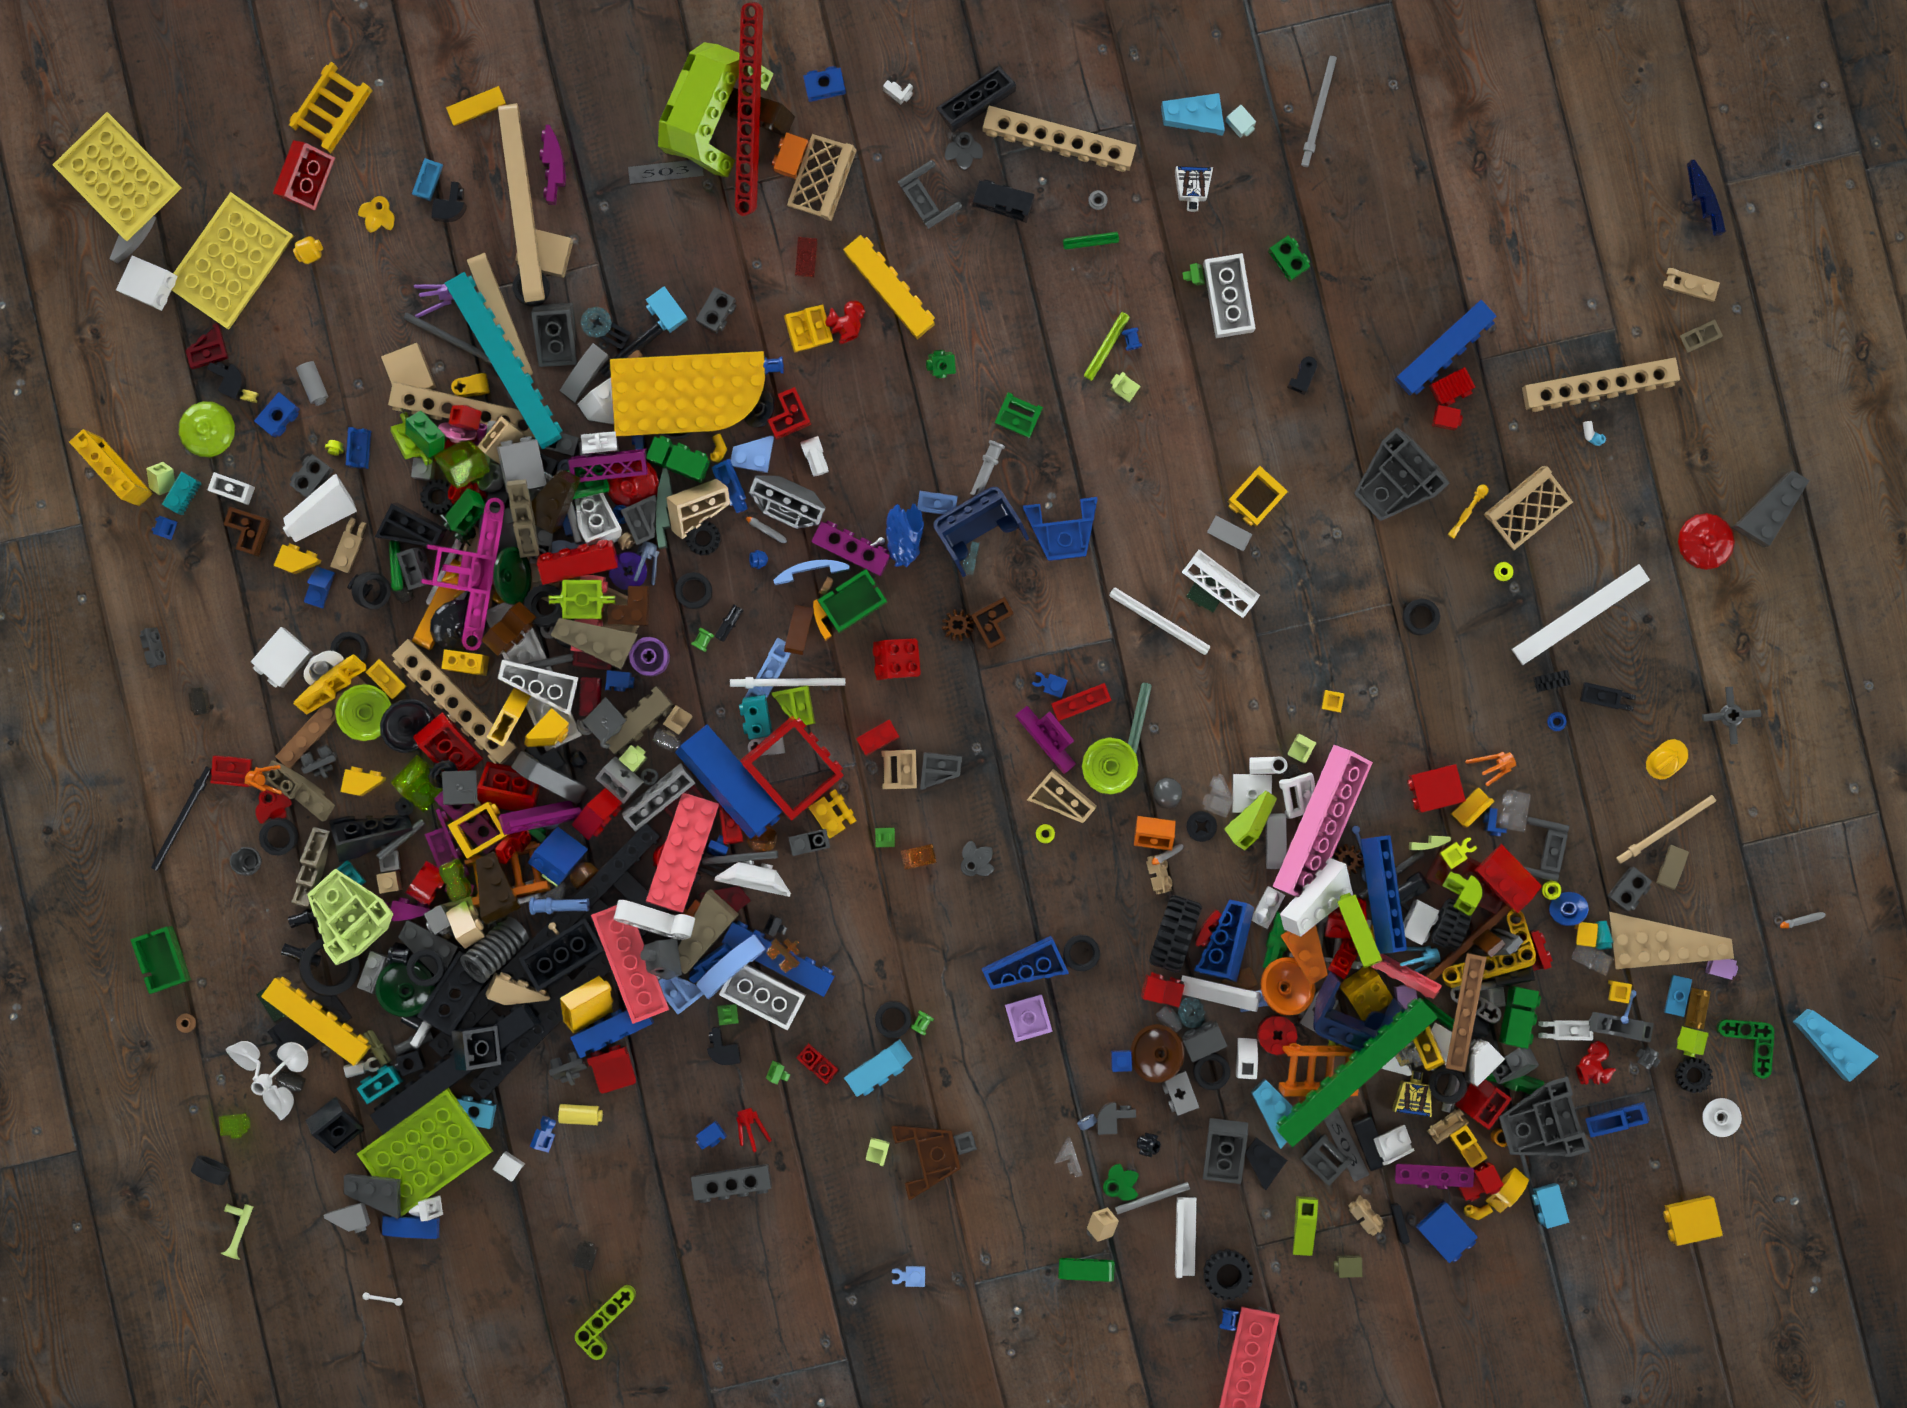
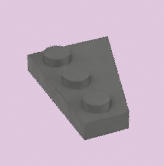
M410 920L406 921L398 936L413 953L426 949L440 955L444 962V974L459 948L458 945L431 933L426 928ZM421 957L420 960L435 975L437 971L436 962L430 957Z
M1492 927L1489 930L1506 944L1494 956L1510 955L1516 952L1523 943L1520 936L1497 927ZM1475 944L1465 952L1466 954L1489 956L1476 947Z
M348 1173L344 1175V1195L397 1219L401 1216L400 1179Z

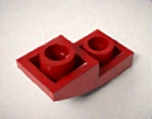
M529 830L509 834L498 844L495 851L500 863L507 864L515 851H524L532 840Z
M1215 909L1201 926L1195 939L1196 946L1202 945L1204 947L1210 942L1212 933L1208 928L1210 926L1214 928L1219 924L1218 921L1221 914L1218 910Z
M1343 939L1327 969L1342 979H1345L1353 962L1358 956L1353 941Z
M810 1044L796 1057L825 1084H828L839 1071L833 1063Z

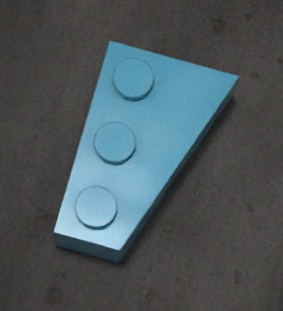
M1219 93L1162 101L1161 111L1165 126L1198 130L1199 132H1209L1223 136L1225 129Z
M899 1039L893 1045L882 1050L878 1055L850 1072L844 1079L857 1097L862 1093L866 1096L874 1090L873 1086L876 1084L881 1086L889 1080L888 1076L891 1074L896 1076L904 1071L903 1066L913 1057Z
M1263 1079L1251 1091V1094L1278 1147L1281 1149L1287 1141L1276 1130L1275 1126L1278 1125L1276 1122L1284 1115L1287 1117L1292 1112L1293 1106L1266 1079Z

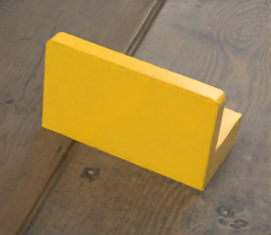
M1478 787L1451 815L1463 828H1467L1494 800L1489 798Z

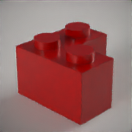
M795 387L777 394L785 412L768 419L776 440L811 425Z
M604 788L584 807L572 823V826L587 840L593 836L598 837L604 830L603 827L612 820L611 816L616 817L622 811L621 805L623 803L607 788Z
M1151 972V976L1146 975L1141 993L1142 999L1175 1007L1180 1006L1185 986L1181 983V979L1170 977L1169 980L1163 979V975Z
M1485 1161L1473 1167V1187L1457 1188L1462 1198L1471 1202L1480 1197L1479 1194L1483 1192L1490 1195L1496 1194L1501 1190L1500 1187L1504 1185L1494 1165Z

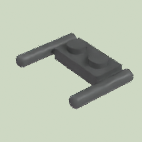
M930 160L897 181L927 229H930L962 208V204L956 202L942 212H939L937 206L918 179L919 176L935 167L933 160Z
M1528 817L1527 824L1547 828L1548 831L1540 870L1524 868L1533 877L1557 882L1569 825Z

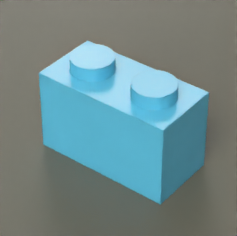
M665 286L646 299L648 303L646 308L652 316L654 314L658 316L660 320L657 323L663 331L667 329L671 333L688 320Z
M1557 1183L1533 1189L1532 1199L1534 1205H1538L1540 1213H1537L1540 1225L1543 1224L1548 1229L1569 1223L1560 1187Z

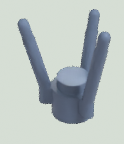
M645 541L642 543V546L639 545L637 554L642 558L634 577L635 582L640 576L645 560H651L653 557L651 584L655 585L657 558L659 555V551H656V544ZM629 566V567L627 568V572H628V573H629V572L631 571V569H632L631 566Z

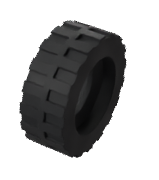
M540 584L537 587H533L527 593L528 595L524 599V606L536 616V619L533 621L534 624L545 628L554 627L558 619L562 618L561 604L555 603V609L549 615L540 614L537 611L536 605L540 598L549 597V595L560 596L561 591L550 584Z

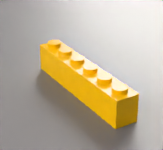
M860 235L843 249L844 254L913 336L919 339L935 325L933 321L935 317L929 310L925 311L921 307L923 303L916 295L913 297L909 293V286L905 281H899L896 277L898 273L892 266L888 268L884 263L886 261L884 256L872 249L874 245L868 237L863 238Z
M285 977L274 978L261 997L353 1066L358 1065L371 1047L368 1044L369 1040L361 1034L357 1036L353 1033V1028L348 1024H341L337 1021L338 1017L332 1012L328 1011L327 1013L322 1010L323 1006L315 1000L310 1001L306 998L307 994L299 988L297 990L290 986L292 983Z

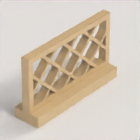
M812 134L787 206L832 221L857 151L855 147L848 143L843 144ZM815 140L823 142L825 146L824 149L816 153L813 149ZM834 147L842 148L840 155L833 158L829 150ZM827 151L831 160L821 164L817 156ZM815 158L819 166L809 170L807 163ZM833 163L835 167L834 173L826 176L823 168ZM821 169L824 178L814 182L811 174ZM809 175L812 184L802 188L800 184L802 178ZM827 181L829 186L827 191L820 194L817 185ZM814 187L818 195L808 200L805 191ZM802 193L806 202L800 205L794 204L795 197ZM820 199L822 202L820 211L813 210L810 203Z
M1548 466L1540 467L1483 514L1487 520L1491 521L1512 550L1518 548L1573 503L1553 477L1552 471ZM1547 479L1553 484L1552 492L1542 491L1543 483ZM1530 493H1538L1537 504L1528 503ZM1542 493L1551 494L1550 505H1541ZM1555 494L1562 495L1566 502L1561 506H1554ZM1517 504L1524 505L1522 516L1513 515L1514 506ZM1527 505L1537 506L1536 517H1526ZM1540 506L1550 507L1548 517L1539 518ZM1502 516L1509 517L1508 528H1502L1497 520ZM1513 517L1522 518L1521 530L1511 529ZM1526 519H1535V525L1531 531L1524 530ZM1511 531L1520 532V539L1515 544L1510 539Z

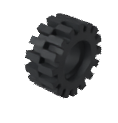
M442 479L428 481L427 485L422 487L423 491L420 492V500L424 508L433 514L442 515L443 513H448L453 507L451 500L448 498V489L451 484ZM435 490H443L445 492L446 498L443 503H433L431 496Z
M707 520L701 522V526L697 529L693 528L685 537L690 550L701 556L714 553L721 542L718 528ZM707 531L710 534L711 538L708 544L700 545L696 542L698 532Z
M1568 670L1533 677L1537 692L1571 685Z
M1689 1057V1059L1685 1058L1682 1063L1678 1064L1679 1067L1675 1070L1677 1072L1675 1078H1677L1678 1081L1676 1082L1682 1089L1691 1093H1701L1702 1090L1708 1089V1085H1711L1712 1082L1710 1080L1713 1079L1711 1075L1713 1071L1704 1060ZM1691 1068H1697L1701 1072L1700 1080L1695 1083L1690 1082L1687 1078V1072Z

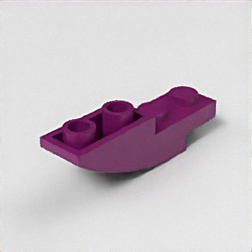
M546 125L541 135L544 147L540 149L539 156L543 165L549 167V169L546 168L545 179L548 180V185L544 187L543 198L546 199L548 205H556L558 187H565L566 185L565 162L555 133L550 125Z
M401 897L398 900H393L391 906H389V902H385L393 913L391 921L418 918L433 909L428 907V904L423 905L420 902H417V905L412 904L410 899Z

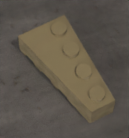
M559 618L550 636L622 670L638 634Z
M655 686L651 690L653 692L651 695L644 696L636 708L633 707L625 713L623 717L627 721L622 725L621 730L606 742L610 744L609 749L613 754L617 755L619 753L622 755L629 748L628 744L632 741L636 743L644 736L642 732L647 728L651 730L659 723L657 720L662 715L665 718L671 713L674 704L659 687Z
M712 889L706 892L694 915L695 922L691 938L682 940L678 947L681 971L684 974L693 968L739 915Z

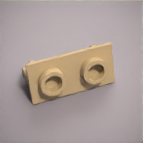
M1154 855L1147 857L1148 861H1146L1149 874L1156 873L1157 877L1151 878L1153 891H1156V895L1172 891V879L1168 876L1167 860L1161 864L1152 865L1153 858L1158 856Z
M1460 1108L1454 1109L1445 1119L1440 1120L1433 1126H1429L1430 1129L1427 1132L1438 1145L1469 1122L1464 1117Z
M1361 1195L1358 1196L1356 1202L1352 1201L1348 1205L1349 1211L1357 1221L1364 1217L1360 1224L1368 1234L1374 1236L1382 1231L1384 1227L1382 1218L1374 1213L1370 1203L1363 1199Z

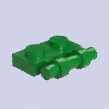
M600 464L595 465L592 469V471L595 472L597 475H603L604 473L596 472L603 470V467ZM574 467L577 477L587 473L582 467ZM607 479L579 482L573 499L609 492Z

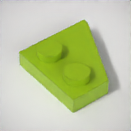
M809 686L772 692V696L778 701L782 710L789 718L793 715L796 720L800 718L805 725L815 724Z

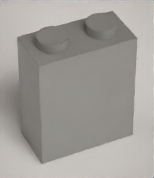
M531 436L520 438V442L513 443L512 440L501 442V446L497 447L507 493V481L526 479L528 489L547 484L537 439H532Z

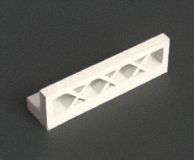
M1201 550L1197 551L1182 571L1183 574L1242 618H1244L1260 596ZM1192 564L1200 568L1201 574L1194 575L1189 571ZM1205 577L1215 579L1216 586L1206 584ZM1227 588L1230 590L1232 597L1225 598L1222 596L1221 589ZM1236 600H1243L1248 604L1244 611L1237 607Z
M1182 975L1181 981L1185 985L1182 995L1254 1012L1258 1010L1261 996L1259 992Z
M1177 1197L1175 1275L1176 1278H1182V1276H1195L1196 1197Z

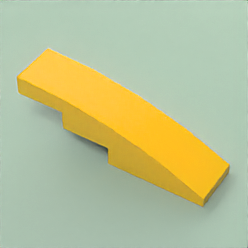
M354 654L349 656L310 685L294 701V705L306 715L335 699L336 692L350 685L353 677L366 671V664Z

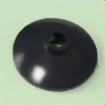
M762 391L756 406L744 418L749 426L759 428L768 423V419L772 418L775 410L773 396L767 391Z

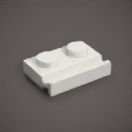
M1400 1125L1373 1139L1380 1157L1383 1158V1165H1388L1415 1151L1414 1148H1411L1410 1143L1412 1142L1405 1125Z

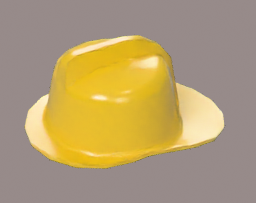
M1671 739L1665 741L1647 757L1646 769L1653 778L1659 780L1671 777L1687 762L1688 749L1679 740Z

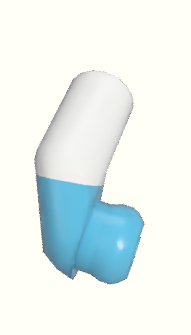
M1592 421L1583 422L1585 439L1595 446L1604 444L1606 441L1605 436L1594 431Z

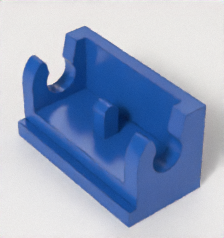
M348 427L346 466L349 468L369 469L371 430Z

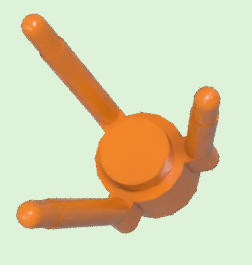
M1500 752L1495 755L1465 761L1466 764L1498 758L1496 760L1497 765L1483 771L1482 775L1497 769L1503 771L1485 784L1486 786L1512 771L1511 768L1516 766V761L1510 752L1506 754Z
M281 766L256 767L254 771H249L246 774L245 784L261 791L269 790L282 794V791L265 785L266 779L262 772L280 769Z

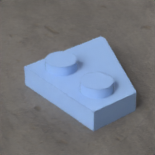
M678 976L668 980H659L665 999L677 1014H680L704 995L697 985Z

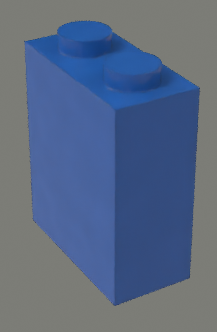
M557 826L534 851L528 863L559 886L580 863L588 849Z
M1444 1200L1415 1226L1448 1263L1456 1262L1462 1256L1461 1252L1466 1248L1470 1249L1474 1246L1475 1240L1478 1238Z

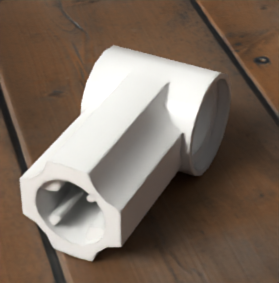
M816 436L801 441L800 443L805 458L808 459L813 477L829 472L822 453L824 451L819 437Z
M1279 756L1249 758L1250 774H1281L1286 771L1288 765L1287 761ZM1274 761H1283L1284 768L1281 771L1275 770L1273 767Z

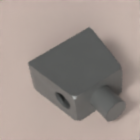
M677 939L658 940L644 945L640 957L645 961L648 973L665 980L682 975Z

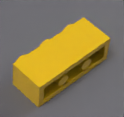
M1429 1025L1413 1040L1427 1071L1446 1064Z

